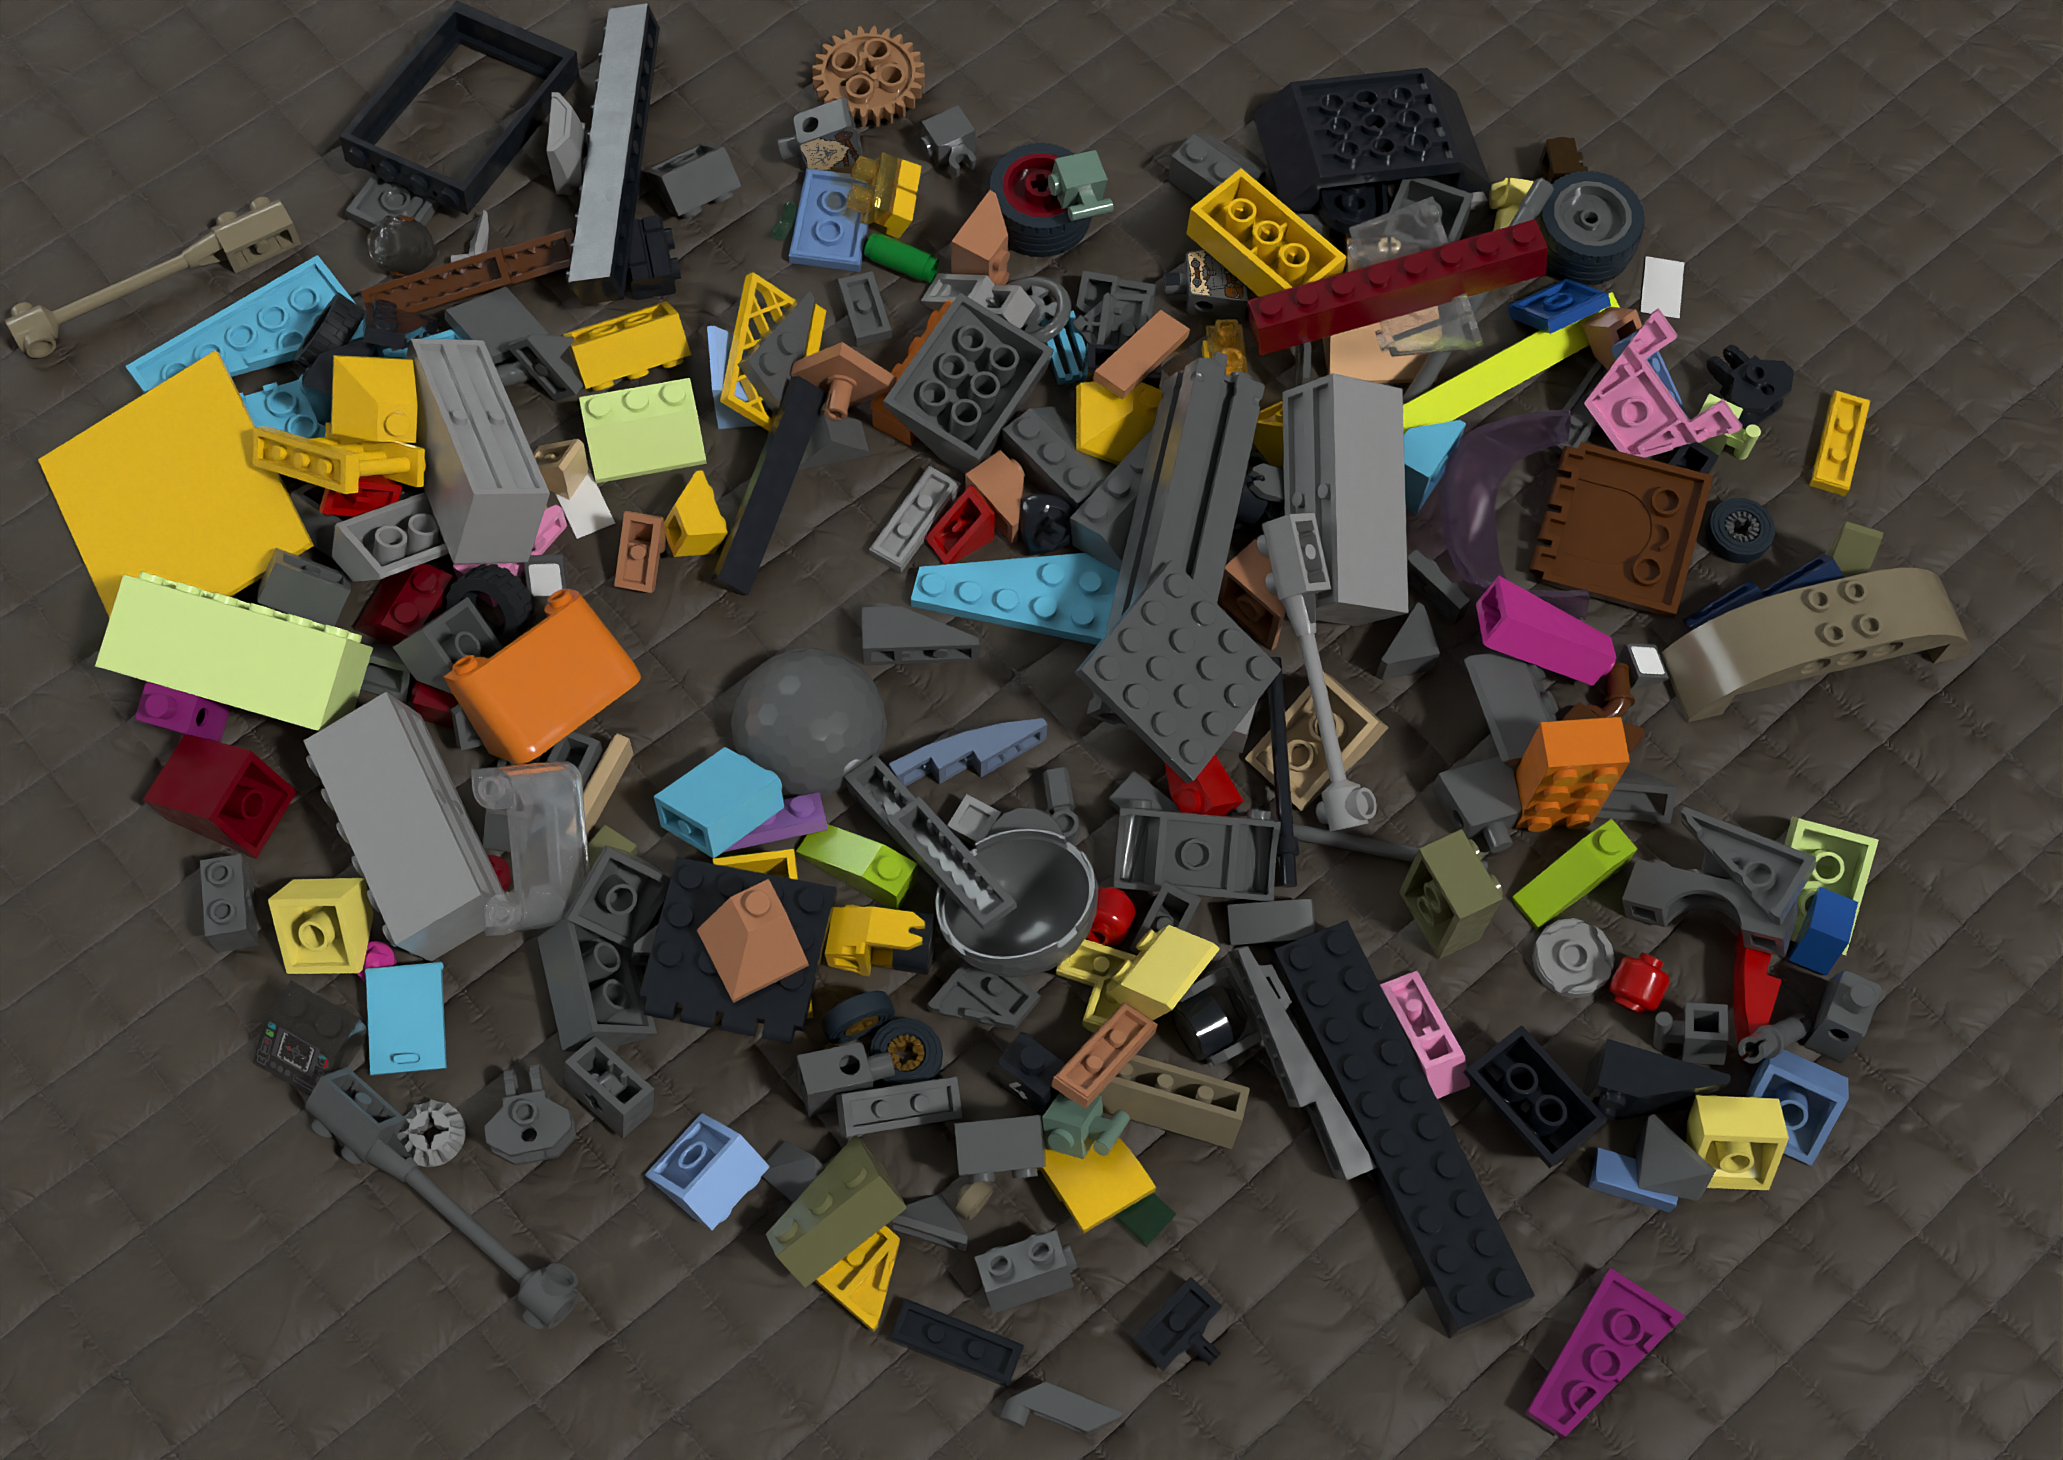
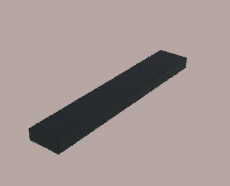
M799 375L791 377L712 576V580L742 596L749 595L828 394Z

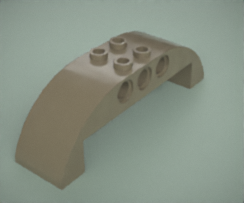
M1893 568L1798 588L1751 602L1718 616L1690 631L1666 648L1660 656L1683 715L1688 723L1722 715L1734 696L1923 650H1928L1933 664L1968 656L1972 650L1938 575L1920 568Z

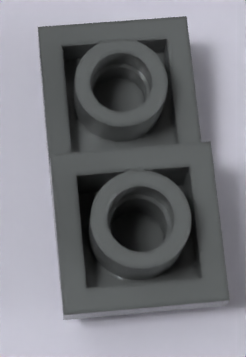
M1313 899L1227 905L1230 942L1233 946L1290 942L1316 933Z

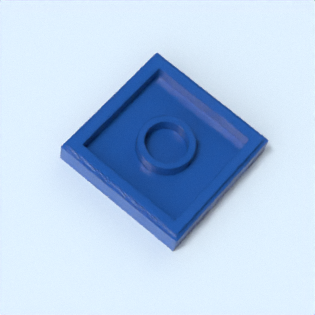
M1565 279L1511 304L1508 308L1512 319L1551 334L1611 306L1609 294L1570 279Z

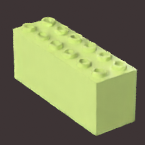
M140 571L139 578L123 574L95 666L321 731L354 711L373 647L361 644V635L344 629L323 625L299 616L281 613L264 606L246 603L215 592L211 593L180 582L176 583Z

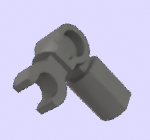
M1064 767L1046 770L1043 772V781L1048 811L1050 814H1053L1052 817L1061 825L1066 841L1073 844L1080 835V825L1077 815L1072 812L1075 808L1069 770Z

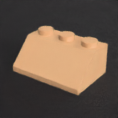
M1436 306L1323 338L1327 375L1334 373L1379 384L1412 383L1439 339V322Z

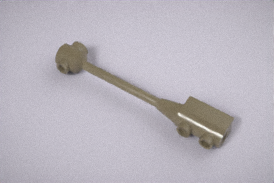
M259 197L251 202V211L240 216H237L234 212L221 214L216 220L218 226L211 228L212 231L174 258L54 311L40 304L33 307L32 304L27 302L19 303L12 308V317L6 319L5 322L23 354L27 352L32 358H42L55 350V339L59 335V326L69 320L188 267L195 268L228 260L236 274L300 245L301 241L281 201L276 199L271 202L267 197Z

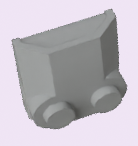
M552 92L547 155L556 194L571 195L583 184L585 173L583 159L587 157L589 146L587 141L588 125L585 122H580L574 109L559 92Z

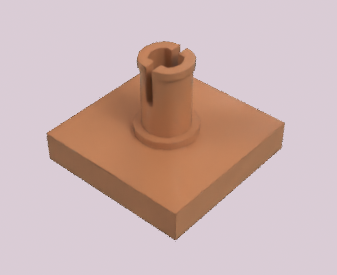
M843 342L793 362L790 374L791 376L799 375L828 393L823 413L827 418L835 421H840L842 418L846 419L849 407L890 392L897 379L896 376Z

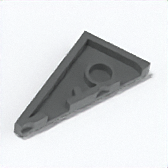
M810 291L800 295L738 363L740 369L775 416L791 377H793L790 375L793 362L804 358L815 297Z
M1684 807L1681 811V823L1771 921L1781 926L1817 866L1816 857Z

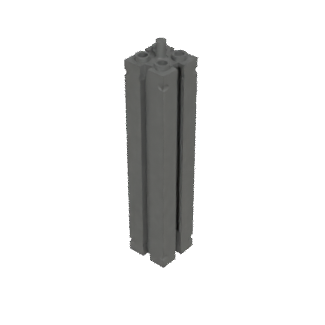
M1215 352L1212 359L1199 357L1185 366L1184 370L1178 371L1164 380L1161 393L1163 399L1159 402L1105 635L1161 568L1171 560H1174L1216 604L1218 602L1260 411L1259 401L1263 397L1265 388L1264 384L1252 380V377L1247 373L1232 372L1230 376L1225 374L1228 356L1224 353ZM1094 693L1092 700L1089 702L1086 715L1113 725L1117 723L1127 725Z

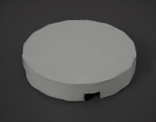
M1575 918L1558 920L1547 926L1535 942L1532 955L1535 973L1543 985L1557 995L1572 999L1588 997L1601 990L1611 976L1615 961L1612 944L1603 931L1596 926L1591 927L1589 924L1583 923V920Z

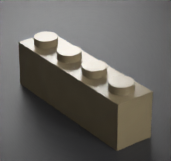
M1135 1055L1099 1095L1102 1096L1103 1112L1114 1114L1117 1110H1123L1129 1115L1130 1120L1232 1149L1243 1121L1250 1088Z

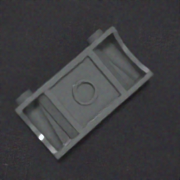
M1128 798V805H1120L1113 888L1159 892L1164 881L1167 880L1194 895L1274 901L1275 865L1281 821L1271 818V811L1247 809V816H1221L1164 811L1152 808V800Z

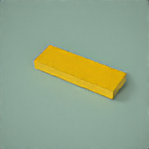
M1834 391L1830 399L1809 486L1844 497L1847 495L1853 477L1870 400Z

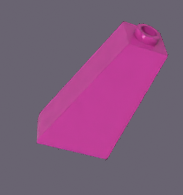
M1501 576L1494 580L1476 603L1483 645L1490 649L1592 686L1602 675L1608 674L1615 664L1617 657L1611 637Z

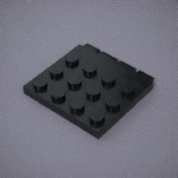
M676 857L639 993L640 999L646 1001L644 1015L673 1021L679 1007L683 1008L680 1018L681 1023L712 1029L715 1028L718 1015L723 1016L722 1031L753 1037L756 1035L758 1024L761 1023L764 1024L762 1038L791 1044L795 1030L804 1032L837 896L836 887ZM769 879L787 913L809 966L733 1003L697 929L730 897Z

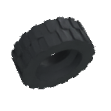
M337 293L307 333L295 355L294 362L307 369L314 364L320 353L349 344L363 320L365 310L342 294Z
M481 564L452 583L450 586L451 590L447 592L446 610L468 597L503 648L533 628V621L536 620V613H534L535 604L534 600L530 597L528 588L523 585L522 580L517 575H513L509 569L498 567L496 564ZM484 592L490 595L499 604L505 617L503 625L498 626L485 617L477 602V595Z

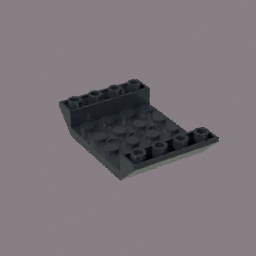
M1428 68L1290 82L1254 112L1255 125L1277 197L1293 212L1317 210L1320 188L1449 174L1454 188L1469 193L1491 190L1490 179L1457 92ZM1360 102H1368L1369 105H1364ZM1370 125H1376V127H1377L1378 129H1376V128H1370V127H1368V126H1370ZM1377 149H1384L1386 153L1379 152Z

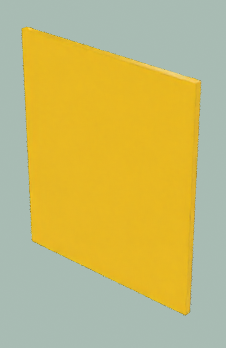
M216 350L38 459L109 618L123 574L139 578L141 571L176 583H184L211 593L215 592L231 597L263 577L276 548L298 556L314 546L279 473L253 465V427H255V424L220 353Z

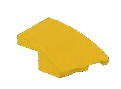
M1120 1138L1117 1139L1110 1152L1105 1156L1098 1154L1094 1150L1093 1145L1084 1159L1045 1149L1046 1166L1037 1168V1170H1041L1059 1201L1064 1202L1082 1234L1156 1190V1186L1147 1172Z

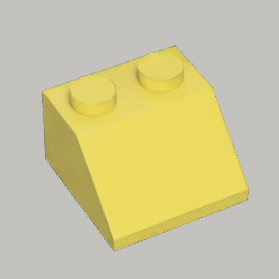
M365 878L293 879L268 899L287 974L360 973L363 970L374 916L367 896L368 889Z
M1167 925L1158 932L1151 929L1136 945L1140 952L1132 962L1129 959L1125 960L1114 972L1112 978L1116 982L1107 993L1119 1004L1122 1005L1125 1002L1153 1021L1173 1010L1220 948L1210 941L1171 925Z
M1696 1095L1687 1120L1686 1144L1716 1170L1707 1188L1770 1189L1789 1140L1779 1099Z

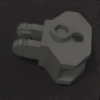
M539 1064L530 1066L529 1080L533 1091L531 1093L519 1095V1083L514 1070L504 1071L506 1098H502L503 1107L484 1126L487 1145L491 1146L493 1154L516 1166L558 1158L577 1138L575 1121L570 1111L549 1100L544 1089L543 1075Z

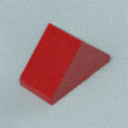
M382 475L361 476L358 481V493L343 494L325 488L319 511L322 514L356 517L398 502L403 486L399 482L387 479Z
M969 486L925 539L945 565L954 564L994 540L995 514L975 487Z

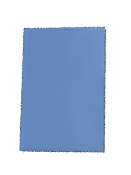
M807 168L789 252V263L860 272L877 185L876 177Z

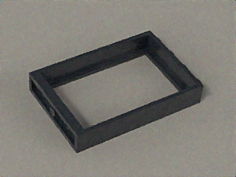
M456 0L339 136L344 159L355 168L365 169L387 182H394L410 189L416 195L426 196L441 203L448 209H455L468 215L550 114L552 92H559L564 96L579 78L577 51ZM460 44L545 79L543 84L462 183L375 146Z

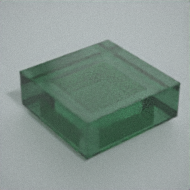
M1151 1193L1121 1211L1116 1219L1148 1248L1175 1219L1177 1214L1157 1195Z

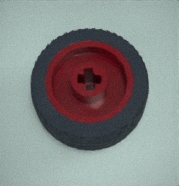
M1029 143L1028 145L1018 146L1016 149L1010 150L994 166L988 183V192L991 190L997 195L1008 233V248H1011V250L1025 256L1028 255L1029 257H1052L1060 253L1063 254L1072 247L1074 248L1086 235L1092 217L1070 221L1068 208H1061L1057 196L1051 194L1048 185V176L1052 174L1055 159L1074 155V152L1072 153L1069 149L1056 144L1053 145L1052 143Z

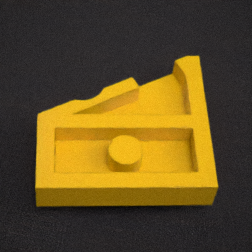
M884 1226L815 1280L819 1286L872 1332L878 1328L900 1238L888 1227Z

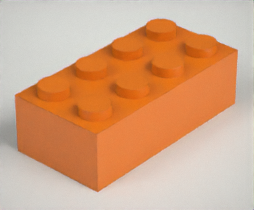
M1621 717L1540 722L1514 773L1522 807V814L1515 825V829L1528 828L1531 832H1541L1550 829L1552 826L1564 825L1568 829H1581L1593 823L1630 763Z

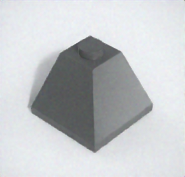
M605 845L565 918L632 950L634 943L645 935L663 903L671 876L660 867L626 850Z

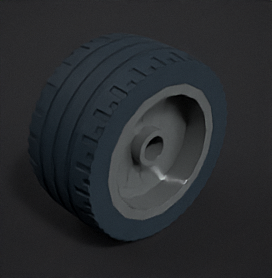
M1577 171L1576 173L1573 172L1560 177L1551 184L1554 191L1540 214L1534 218L1548 246L1546 270L1558 279H1570L1583 285H1598L1599 283L1608 282L1625 270L1640 243L1645 223L1641 201L1628 185L1606 173Z

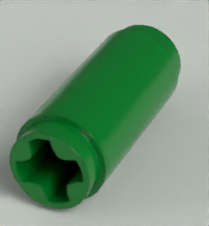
M872 233L864 251V255L870 258L871 261L922 282L931 283L940 263V260L935 258L934 255L884 234Z

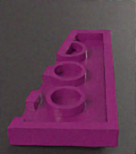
M1610 1268L1606 1271L1524 1415L1563 1439L1685 1315Z

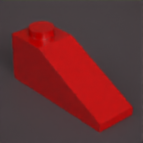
M1216 754L1196 779L1189 783H1186L1165 763L1170 795L1180 812L1228 816L1244 801Z

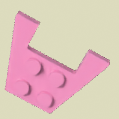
M1659 308L1650 315L1584 402L1619 452L1643 458L1667 452L1675 447L1693 442H1703L1708 438L1718 435L1735 433L1741 430L1743 426L1724 399L1693 419H1689L1646 359L1678 336Z

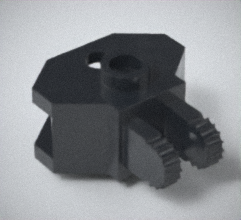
M1730 344L1722 352L1726 362L1716 355L1706 361V368L1722 386L1719 393L1724 397V400L1743 409L1738 419L1743 425L1742 428H1747L1749 425L1758 426L1782 408L1784 397L1789 395L1792 389L1794 370L1785 361L1760 360L1756 355L1749 358L1736 345Z

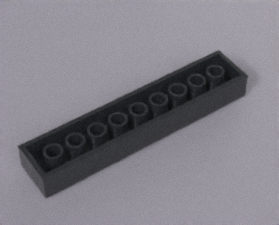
M1348 920L1274 949L1269 965L1273 966L1292 1001L1289 1008L1318 1068L1377 1167L1368 1172L1448 1338L1456 1337L1524 1307L1535 1297V1294Z

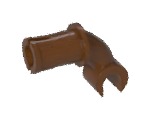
M1615 663L1611 671L1606 674L1607 696L1604 698V707L1601 709L1594 705L1586 707L1603 718L1622 717L1628 708L1635 704V698L1630 693V666L1624 663Z

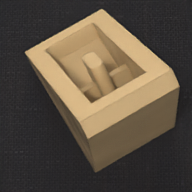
M579 439L540 445L533 453L548 490L570 500L589 472L584 444Z

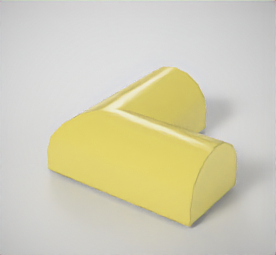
M1085 939L1074 954L1058 965L1056 975L1094 987L1082 1024L1087 1030L1096 1033L1121 1006L1107 993L1116 982L1112 975L1125 960L1129 959L1132 962L1136 955Z

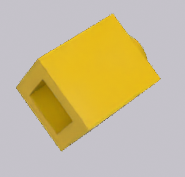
M703 470L694 473L664 521L665 535L674 557L714 554L728 533L726 521L719 512L714 499L713 489L708 485Z

